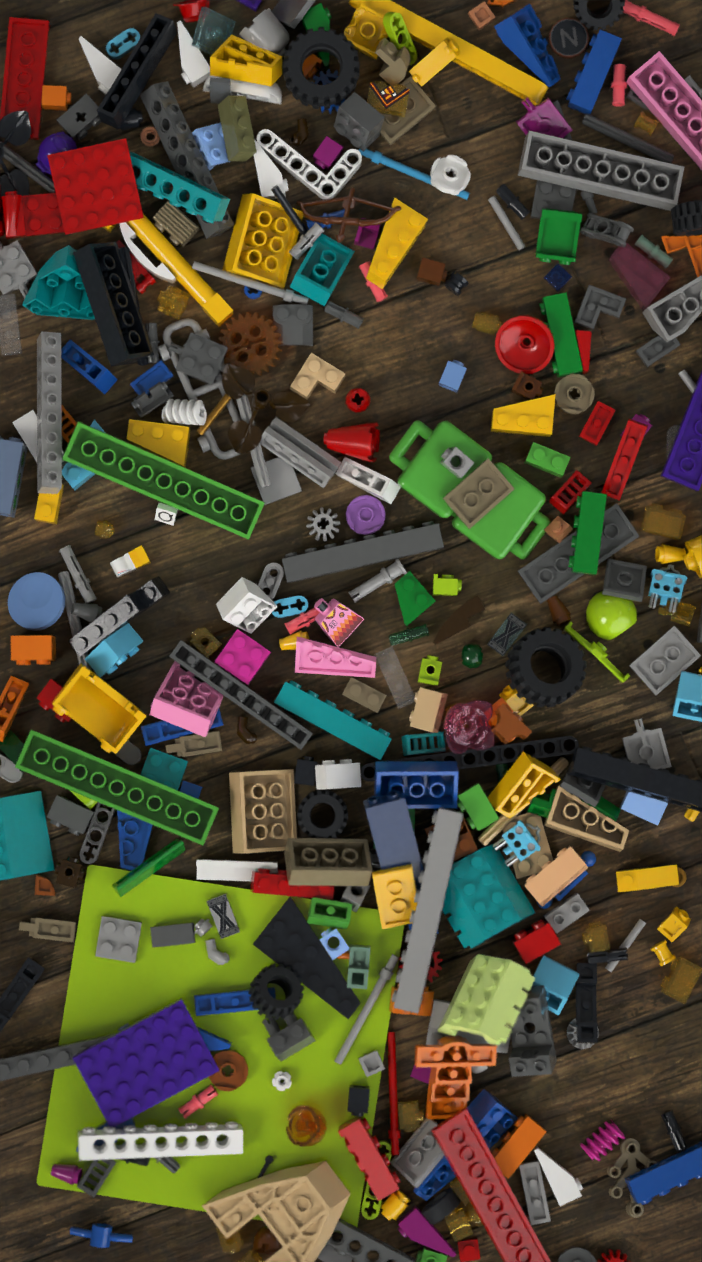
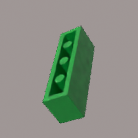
M567 292L543 297L542 303H539L541 315H545V324L551 330L555 342L554 361L551 362L553 373H557L558 378L570 374H580L583 369Z
M583 491L581 496H577L576 508H579L578 516L574 517L573 527L577 529L576 536L572 535L571 547L574 548L573 556H569L568 567L571 568L572 573L597 574L607 494Z

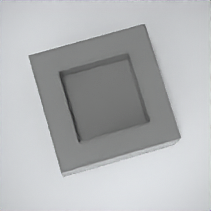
M377 1050L358 1058L366 1077L385 1069Z

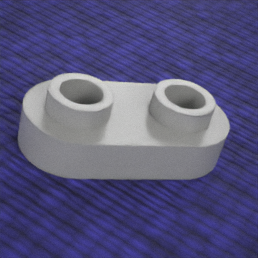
M278 563L268 564L258 583V587L262 591L264 588L270 589V594L267 596L271 600L276 596L284 576L282 566ZM275 569L278 571L276 577L270 575L271 570Z

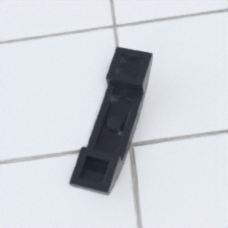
M29 957L0 997V1032L45 970V968Z
M576 963V972L580 973L576 981L577 1043L598 1044L597 963Z

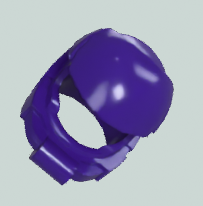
M63 131L46 137L39 147L37 168L43 174L52 175L47 155L77 149L75 141Z

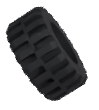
M318 27V31H313L311 28L307 30L306 34L300 33L297 35L296 40L291 41L289 49L285 51L283 62L284 80L288 90L292 92V96L296 100H301V103L305 106H308V104L312 105L314 109H319V106L329 109L330 105L335 104V106H338L343 99L349 98L350 93L355 90L359 80V56L357 51L354 50L353 43L347 41L344 34L340 33L338 35L336 30L331 28L329 31H325L324 27ZM326 52L335 56L340 63V73L337 79L326 85H316L309 82L304 77L302 67L305 59L311 54Z
M550 627L534 629L519 639L508 653L507 657L509 660L506 661L505 668L509 669L506 677L512 681L510 687L512 690L516 689L518 691L516 695L520 699L522 697L526 698L525 702L530 705L534 702L536 707L541 708L545 705L547 707L559 705L573 696L582 686V680L585 679L586 672L583 670L587 667L586 661L582 660V657L585 656L583 650L579 651V643L576 640L573 642L570 639V634L565 633L563 635L560 629L555 628L553 631H551ZM535 651H544L556 658L561 668V678L558 683L548 684L536 677L531 668V656Z

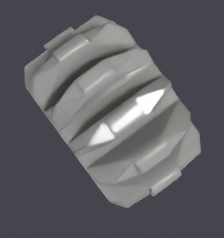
M320 507L321 514L319 515L316 510H313L315 518L311 516L307 518L313 523L307 524L306 527L314 528L309 534L311 536L317 532L315 537L317 541L320 539V535H323V541L326 542L327 534L333 539L334 535L331 531L339 532L338 528L333 527L334 525H340V521H333L338 515L335 513L330 517L329 515L332 511L330 508L324 514V508ZM322 519H325V522H329V525L324 530L321 529V526L318 527Z

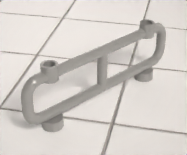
M190 318L181 319L167 326L163 332L164 344L157 347L163 362L171 359L175 369L179 356L176 352L169 350L172 342V332L185 326H190L196 335L210 340L206 328L202 330L198 322ZM177 371L189 400L197 401L198 396L219 388L222 397L225 395L221 372L216 376L213 385L206 384L193 390L188 376ZM231 399L226 406L233 422L241 420ZM210 427L203 436L197 438L203 453L211 450L214 456L223 460L240 455L234 449L226 452L221 451Z

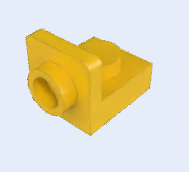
M508 685L499 696L506 701L514 712L522 716L534 705L526 703V698L524 697L520 699L516 695L518 691L516 689L512 690L510 685Z
M676 906L672 913L658 926L657 930L673 942L689 926L691 919L686 911Z

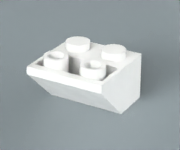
M243 577L216 604L224 621L250 634L277 608V605L255 583Z

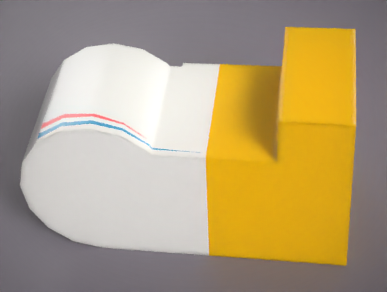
M141 545L124 554V556L115 559L110 565L118 578L151 563Z

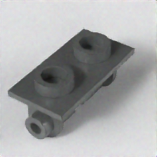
M165 381L162 383L158 382L148 389L151 393L149 397L144 392L133 399L134 401L131 404L140 418L174 397Z

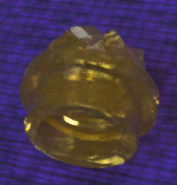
M105 519L104 521L98 520L95 536H99L100 539L110 538L115 532L113 524Z

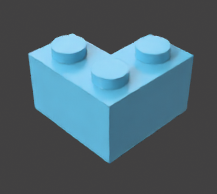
M127 623L104 639L85 660L99 677L106 673L110 675L118 669L116 665L119 666L128 659L127 655L132 657L140 650L138 646L143 640L132 626Z

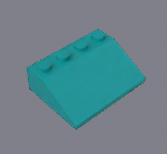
M37 791L0 798V880L55 870L42 792Z

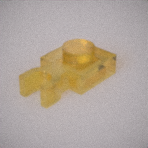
M668 600L667 605L664 606L666 608L659 607L658 614L671 615L670 621L690 626L696 609L695 606L677 602L676 611L672 613V611L669 612L670 601Z

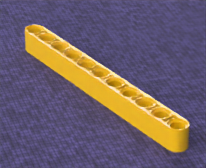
M391 0L349 1V4L355 9L358 8L359 3H362L384 16L388 12L400 13L411 39L431 50L436 48L447 37L450 40L453 39L458 44L460 54L452 60L453 62L525 100L528 97L533 105L540 104L548 90V86L543 82Z

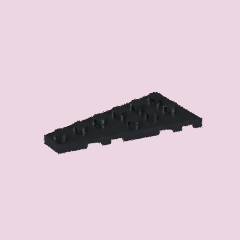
M290 896L253 945L277 964H283L284 968L287 966L291 967L290 971H296L298 973L296 977H301V983L349 1019L361 1002L353 990L347 988V982Z

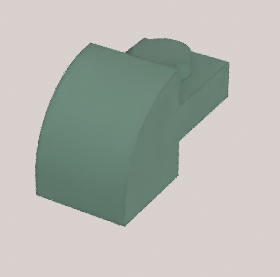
M350 944L347 988L367 989L371 946Z

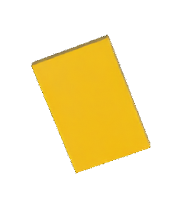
M409 864L372 872L382 929L412 924L410 922L412 910L416 911L417 903L414 902L416 886L412 865Z

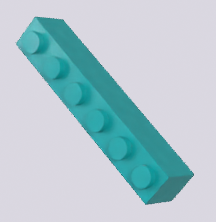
M292 680L290 683L285 681L274 702L275 704L381 760L392 740L389 738L390 733L381 728L376 731L371 728L372 723L364 719L358 721L353 718L355 714L344 709L341 712L336 709L337 705L327 699L324 703L318 699L319 695L311 690H308L306 693L300 690L301 685Z

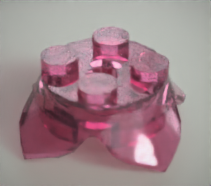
M475 700L468 703H457L449 709L443 727L446 730V742L453 753L462 754L467 748L485 750L494 746V733L491 731L492 727L488 723L493 714L491 703Z

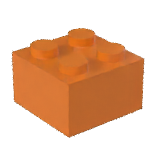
M52 635L11 636V660L16 661V665H31V661H37L39 665H51V661H56V637Z

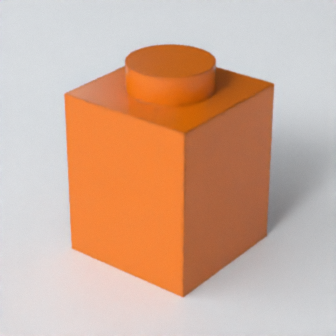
M43 85V109L67 111L68 105H71L72 93H69L67 86Z

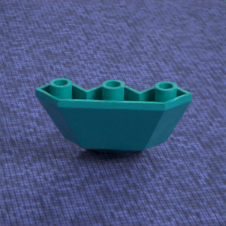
M68 245L51 256L39 270L22 306L37 315L95 319L73 254L77 250Z

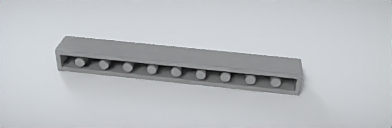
M442 807L438 811H434L432 823H435L434 831H430L427 842L431 843L429 851H425L423 859L426 867L425 871L421 870L419 876V883H422L420 891H416L414 899L417 907L416 911L412 910L410 922L413 925L411 931H407L405 939L408 947L407 951L403 950L401 962L404 965L403 969L398 971L396 982L400 983L398 990H394L392 1002H395L394 1008L414 1013L420 1011L464 816L463 812Z

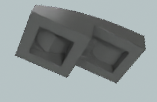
M210 78L211 103L220 104L228 95L231 96V81L226 78Z
M194 922L150 927L152 947L196 943Z

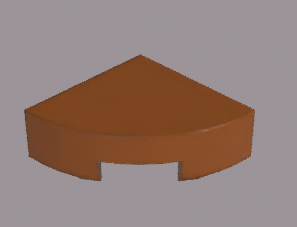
M36 874L35 895H56L54 885L47 877Z

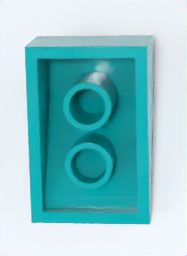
M321 234L307 253L294 276L290 288L325 306L355 251Z

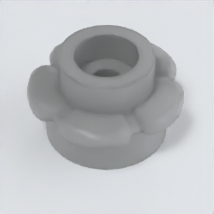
M202 918L194 926L196 929L194 933L200 937L206 934L212 927L209 919L205 921Z

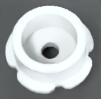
M282 1071L275 1073V1077L272 1079L273 1086L277 1087L279 1091H285L286 1088L289 1089L292 1085L291 1075L288 1072Z

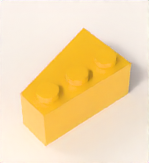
M555 394L493 409L491 432L550 437L553 429Z
M523 751L487 798L496 811L511 818L530 804L529 801L537 794L542 795L546 792L545 788L553 782H559L561 779L551 767Z

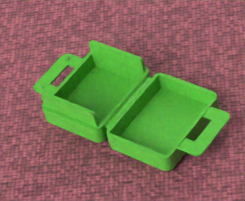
M419 420L414 421L389 455L390 461L403 470L397 480L399 487L439 517L448 518L452 515L454 517L452 520L453 527L493 558L503 559L510 551L518 558L526 559L546 533L544 529L551 523V520L539 511L546 502L545 494L502 462L494 463L515 489L474 526L468 529L442 498L487 458L491 460V453L449 421L439 422L434 430ZM420 435L426 441L410 461L404 455ZM448 447L450 449L457 447L474 462L462 478H457L440 463L443 459L441 455ZM458 456L451 458V464L454 467L460 464ZM531 521L537 524L524 543L522 545L517 542L519 537Z

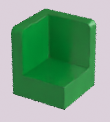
M552 789L550 795L543 793L532 798L527 812L547 818L552 807L556 789Z

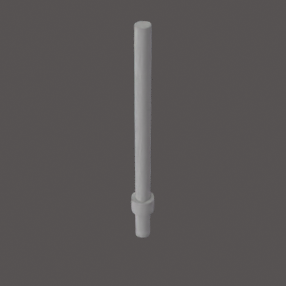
M196 261L193 263L192 269L281 297L284 301L290 303L291 301L304 305L308 303L309 298L295 294L292 290L276 288Z
M392 954L385 968L381 969L380 977L334 1060L340 1065L343 1063L386 981L390 980L393 975L392 970L399 959L396 955Z

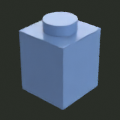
M457 360L448 361L439 386L457 393L467 369L463 367L464 364Z

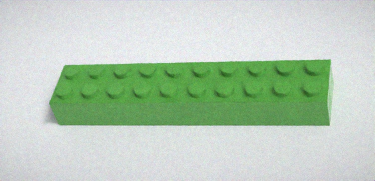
M79 421L62 457V460L246 539L250 538L265 502Z
M33 730L30 731L15 766L17 769L203 846L219 810L216 806Z

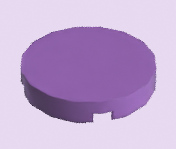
M362 495L353 499L346 511L348 525L353 531L362 535H370L380 530L386 517L385 508L381 501L369 495Z

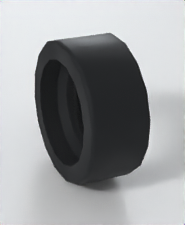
M448 1188L434 1197L422 1209V1214L431 1225L436 1224L448 1216L460 1204L461 1199L452 1188Z

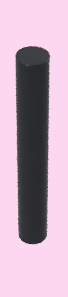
M278 185L274 186L271 191L299 233L305 235L308 230Z

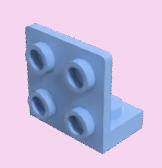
M221 123L201 127L192 132L209 171L216 165L231 162L228 161Z

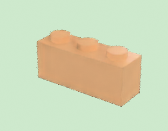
M571 846L568 849L563 848L558 852L557 858L554 861L545 863L541 868L542 871L537 875H531L526 880L527 883L524 886L543 907L587 870L588 867Z

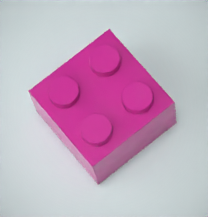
M237 629L215 660V663L249 685L271 652Z

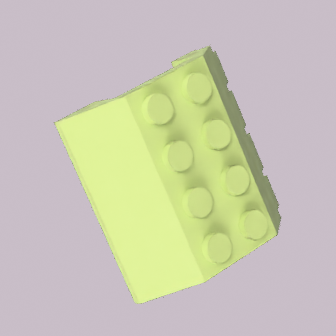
M477 954L469 962L437 1031L456 1036L458 1030L482 1035L490 1044L500 1045V1041L506 1043L512 1031L506 1024L511 1027L514 1026L520 1013L514 1007L522 1009L528 993L522 989L530 991L535 977L531 976L530 970L512 960Z

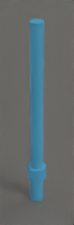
M360 148L358 150L361 155L372 159L371 162L384 164L432 185L430 175L385 157L379 151L374 152L366 149L363 152ZM462 190L456 196L467 200L470 192Z

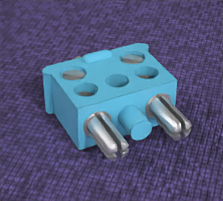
M668 565V567L660 568L659 570L653 569L650 575L652 580L648 596H651L649 607H652L654 597L653 609L656 608L658 598H660V605L666 606L667 600H669V612L675 613L677 602L680 603L687 577L675 570L673 565ZM671 568V570H672L674 573L666 572V571Z
M518 820L517 824L502 834L503 838L493 844V848L498 850L506 843L509 845L503 849L506 855L511 852L515 853L505 860V864L508 863L506 866L509 867L517 860L523 861L535 851H540L541 846L538 844L540 841V828L538 826L534 827L530 823L524 824L522 820ZM527 826H529L530 828H532V829H534V830L537 829V831H536L537 840H536V839L533 837V835L530 833V831L528 830ZM514 833L515 837L509 838L508 834ZM519 841L521 845L515 846L514 842ZM525 849L527 853L523 855L520 853V850Z

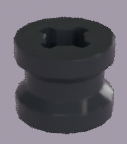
M455 271L452 272L451 278L444 282V286L457 296L461 294L462 288L467 287L469 284L463 276Z

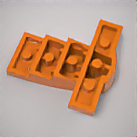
M458 1035L444 1036L438 1039L437 1045H416L415 1066L431 1067L426 1103L427 1119H448L462 1108H467V1101H470V1084H472L471 1066H496V1045L470 1044L466 1038Z

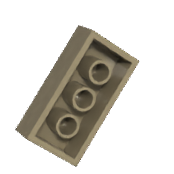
M288 838L284 852L288 885H369L372 865L368 839Z

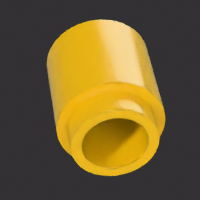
M397 1190L396 1193L393 1192L381 1206L383 1209L382 1215L389 1221L391 1219L397 1220L409 1206L410 1199L400 1190Z

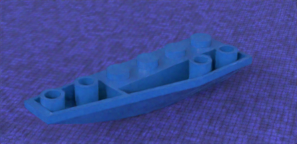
M483 1089L466 1108L489 1149L499 1141L500 1137L518 1119L513 1112L486 1089ZM445 1155L422 1184L414 1189L415 1194L426 1201L456 1177Z

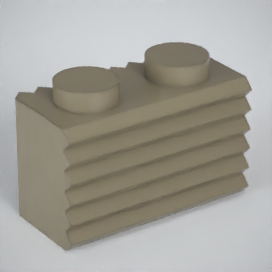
M168 200L156 215L153 216L154 226L162 233L166 231L170 235L169 240L176 246L180 244L184 247L199 231V227L176 206L169 203L170 200Z

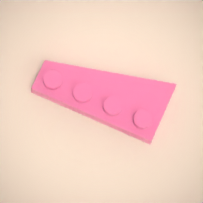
M297 637L295 673L375 678L376 657Z

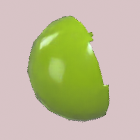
M601 591L589 601L586 609V621L590 630L595 635L605 640H612L636 623L637 609L633 600L603 595Z

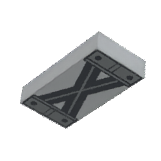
M226 894L207 901L221 939L240 932Z

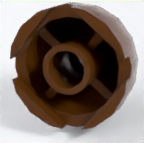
M268 1226L260 1228L254 1236L252 1250H256L257 1253L274 1255L283 1248Z

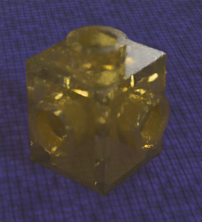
M169 284L165 291L161 290L157 301L160 302L157 310L179 320L187 308L191 294Z

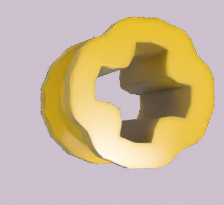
M666 940L650 948L658 957L660 966L666 965L676 958L668 949Z

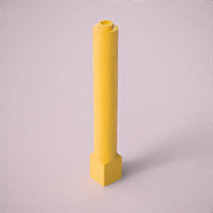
M144 214L142 219L126 222L136 233V236L168 268L218 327L234 314L233 309L206 283L195 269H192V266Z

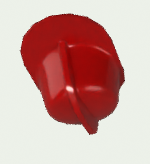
M187 0L173 4V6L179 7L183 21L186 23L200 21L209 12V0Z

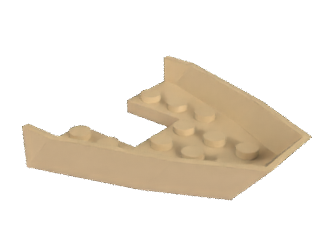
M323 1161L282 1169L223 1190L202 1205V1207L226 1239L259 1214L283 1246L265 1262H315L330 1239L351 1193L329 1164Z

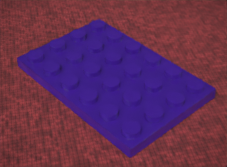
M182 998L73 1056L76 1066L110 1128L129 1120L220 1071Z

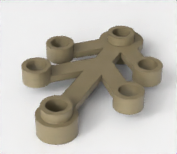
M627 1138L621 1143V1154L614 1164L610 1165L607 1169V1174L610 1177L618 1178L621 1174L620 1168L627 1161L628 1168L616 1184L609 1189L610 1196L616 1199L620 1198L623 1194L622 1189L626 1185L624 1178L641 1171L636 1167V1159L645 1165V1168L649 1167L651 1163H657L648 1159L640 1152V1144L633 1138ZM630 1145H633L632 1152H629ZM613 1168H616L615 1175H612L611 1173ZM617 1188L618 1194L614 1195L613 1191ZM630 1193L631 1201L626 1205V1212L629 1216L638 1218L643 1214L644 1207L641 1203L637 1204ZM636 1206L639 1207V1211L637 1213L634 1212V1208Z

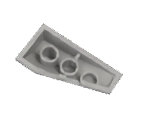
M702 275L644 310L643 315L651 328L666 342L683 334L702 312Z
M434 1000L426 1045H437L438 1039L449 1036L437 1031L449 1007V1001ZM460 1030L456 1034L466 1038L470 1044H490L479 1034ZM511 1033L506 1043L500 1041V1045H496L497 1053H508Z

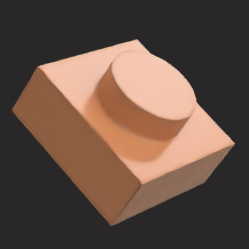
M485 1L468 12L469 17L478 30H481L496 19Z
M559 516L544 529L558 543L573 530Z

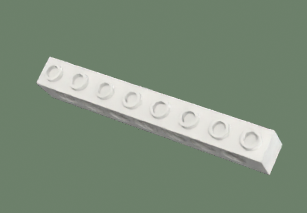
M209 1122L203 1126L188 1123L185 1126L178 1127L175 1124H166L165 1127L146 1125L144 1128L125 1126L124 1129L107 1126L101 1130L85 1127L83 1130H78L79 1160L243 1154V1129L241 1124L237 1122H226V1125ZM220 1134L227 1135L223 1141L216 1140ZM199 1135L206 1136L203 1142L196 1141ZM160 1136L166 1138L161 1144L155 1142ZM143 1137L145 1142L139 1145L135 1143L136 1139ZM177 1137H186V1140L184 1142H176ZM118 1138L125 1139V1142L122 1145H116L114 1143L115 1140ZM97 1139L105 1141L101 1146L94 1145V1142Z

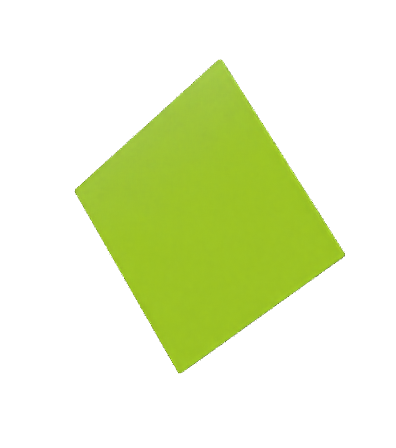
M89 865L86 871L59 1045L119 1032L118 1029L129 1023V1025H132L182 998L196 1026L232 1042L230 1049L224 1050L239 1052L245 1057L248 1064L246 1081L233 1091L217 1089L209 1077L134 1116L136 1128H144L146 1125L165 1127L166 1124H175L178 1127L185 1126L188 1123L203 1126L209 1122H214L218 1125H226V1122H237L241 1124L243 1129V1154L173 1156L172 1158L180 1164V1168L176 1173L169 1171L162 1163H156L157 1160L154 1157H150L148 1166L130 1162L126 1164V1161L112 1159L116 1164L96 1195L206 1212L202 1205L221 1191L257 1179L268 1155L273 1157V1162L268 1165L263 1176L282 1169L326 1161L351 1193L340 1219L357 1227L365 1174L361 1172L356 1164L354 1154L349 1152L344 1141L345 1138H341L338 1133V1127L356 1117L351 1115L352 1112H348L349 1085L370 1086L368 1113H364V1116H361V1118L367 1119L371 1127L368 1131L372 1136L382 1071L366 1077L358 1058L377 1050L383 1062L391 1014L389 1011L391 989L395 987L399 959L392 970L393 975L390 980L386 981L343 1063L340 1065L334 1060L380 977L381 969L385 968L392 954L397 957L400 956L404 925L382 929L378 909L359 907L357 912L351 910L350 924L347 930L337 928L338 932L349 948L350 944L371 946L367 989L351 988L361 1004L350 1018L347 1019L304 985V990L302 991L304 994L303 998L300 1000L301 1003L295 1008L294 1013L298 1020L302 1018L307 1024L316 1041L281 1062L275 1056L267 1041L270 1035L262 1023L264 1019H267L265 1014L259 1015V1010L196 1016L194 995L249 990L251 982L263 968L269 967L271 964H275L276 967L278 966L275 961L254 946L253 943L290 896L252 893L250 889L152 874L120 897L112 885L128 874L130 870ZM226 894L240 932L221 939L207 901ZM291 896L307 921L311 899ZM102 916L142 922L135 963L95 956ZM202 918L205 921L209 919V923L212 925L211 929L202 937L195 934L196 943L152 947L150 927L193 922L195 926ZM309 924L314 933L316 934V936L318 937V939L322 938L321 933H323L327 929H336L333 927ZM329 938L328 946L335 949L339 946L338 938ZM215 939L217 950L227 953L230 958L229 962L224 963V965H218L209 959L205 940ZM334 959L333 962L347 982L349 959ZM267 984V988L275 987L277 1000H285V993L279 985ZM280 1017L278 1020H275L281 1030L288 1026L284 1018L281 1019ZM223 1050L210 1051V1053L212 1054V1056H214L216 1053ZM76 1064L54 1070L37 1184L39 1186L83 1192L77 1188L78 1184L71 1185L51 1176L54 1164L78 1165L79 1168L83 1169L82 1179L93 1160H79L76 1150L78 1146V1130H83L85 1127L96 1128L106 1121ZM227 1065L226 1068H222V1071L226 1073V1076H229L230 1073H234V1069H231V1065ZM278 1071L288 1072L291 1075L292 1085L289 1089L286 1088L285 1091L277 1090V1087H274L272 1084V1079ZM209 1085H212L213 1089L217 1091L218 1096L207 1102L203 1109L199 1108L185 1119L182 1116L183 1113L181 1114L178 1108L193 1099V1095H198ZM220 1134L216 1140L223 1141L227 1135ZM199 1135L196 1141L203 1142L206 1136ZM160 1136L155 1142L161 1144L166 1138ZM179 1136L176 1142L182 1143L186 1140V1137ZM139 1137L136 1139L135 1143L139 1145L143 1144L145 1142V1138ZM118 1138V1141L115 1144L122 1145L125 1142V1139ZM100 1159L98 1160L97 1163H99L103 1167H109V1165L105 1162L101 1161ZM94 1167V1171L102 1176L104 1175L103 1171ZM92 1174L89 1175V1178L99 1183L100 1179ZM85 1181L84 1184L92 1190L95 1189V1186ZM259 1214L253 1218L254 1220L263 1221Z

